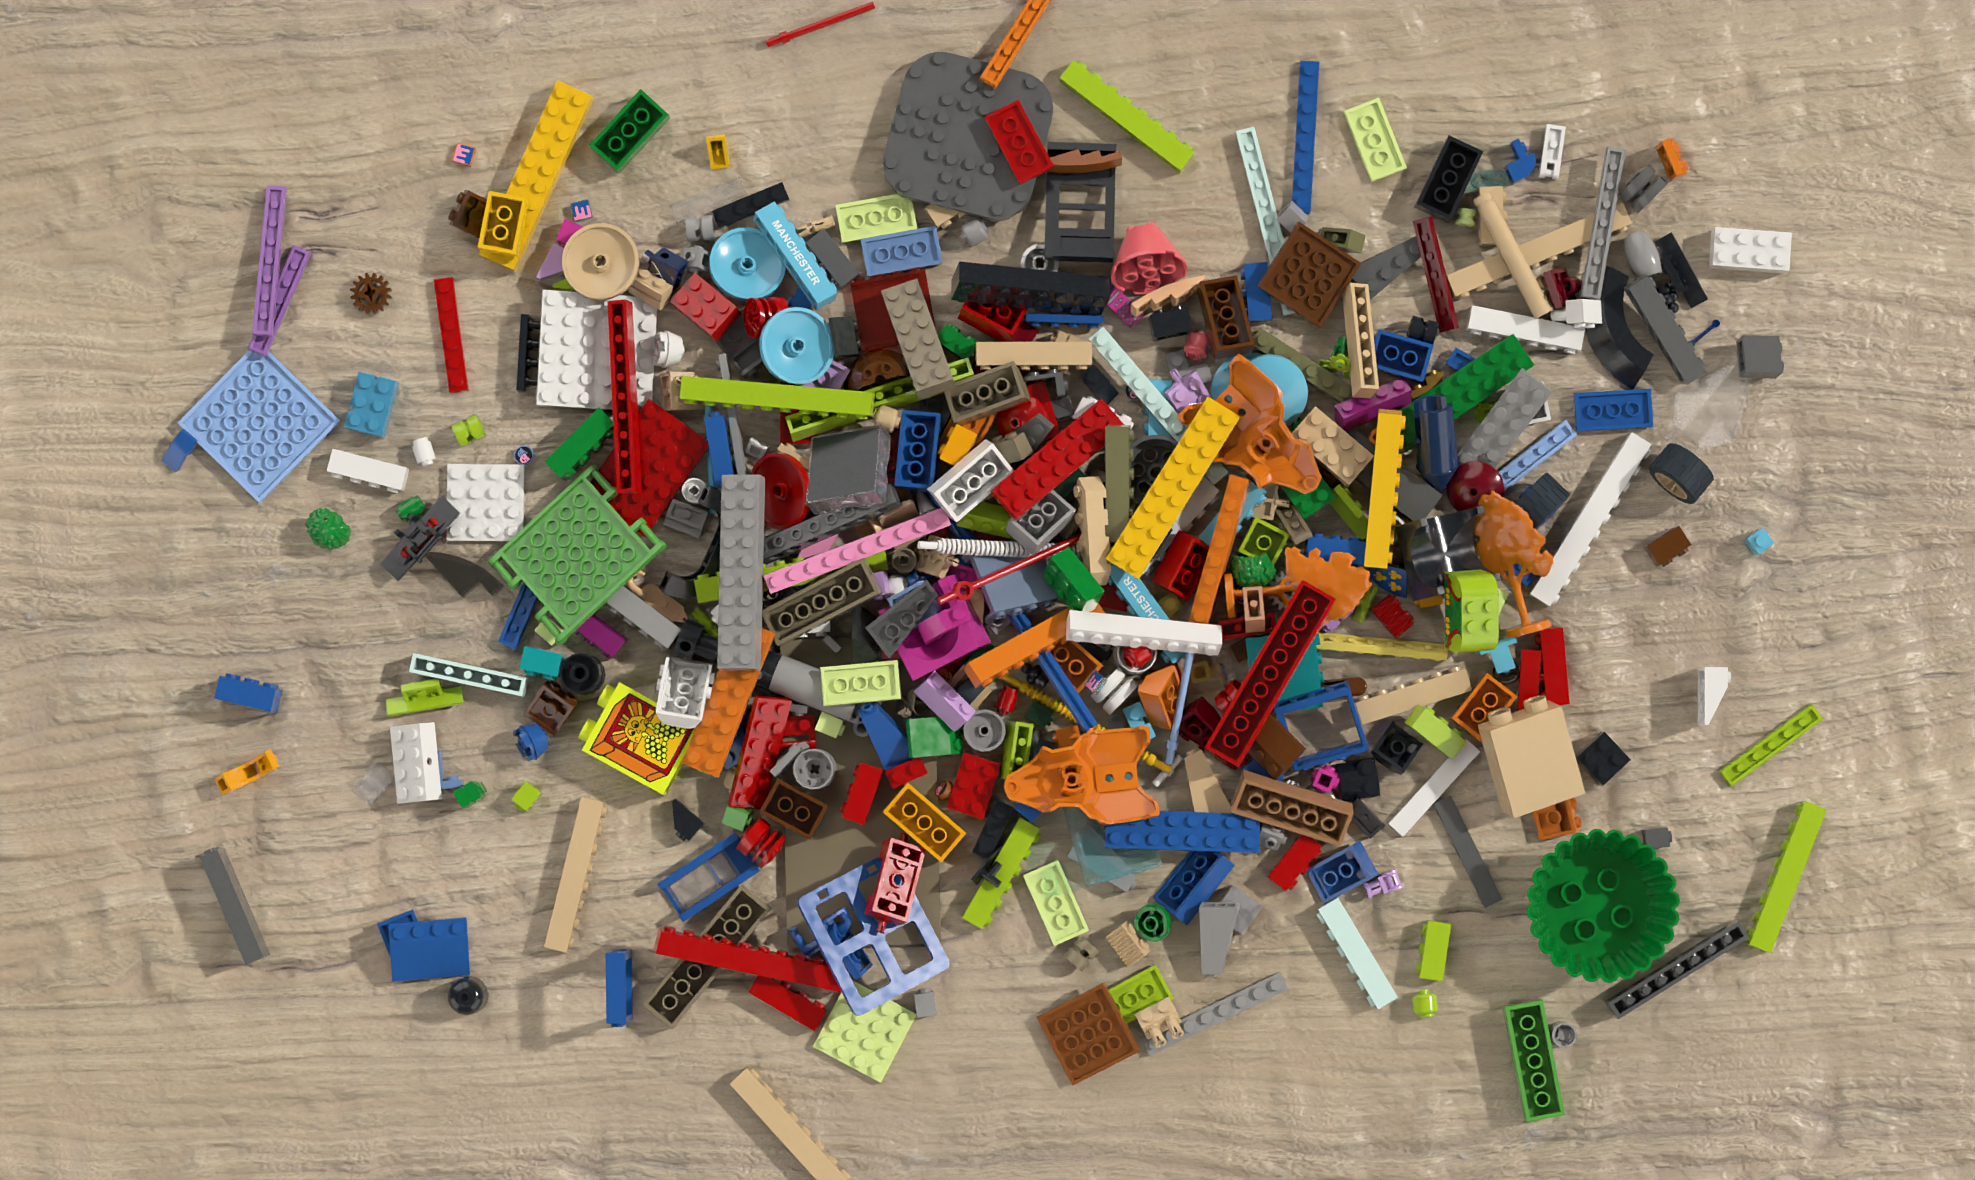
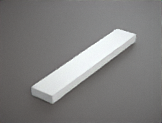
M1465 739V744L1453 760L1447 758L1388 823L1402 837L1480 753L1467 739Z

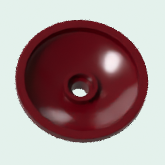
M1468 461L1459 465L1447 484L1449 502L1458 512L1478 507L1481 496L1484 494L1490 495L1491 491H1495V493L1504 497V482L1500 473L1492 465L1482 461ZM1471 489H1476L1477 494L1473 495Z

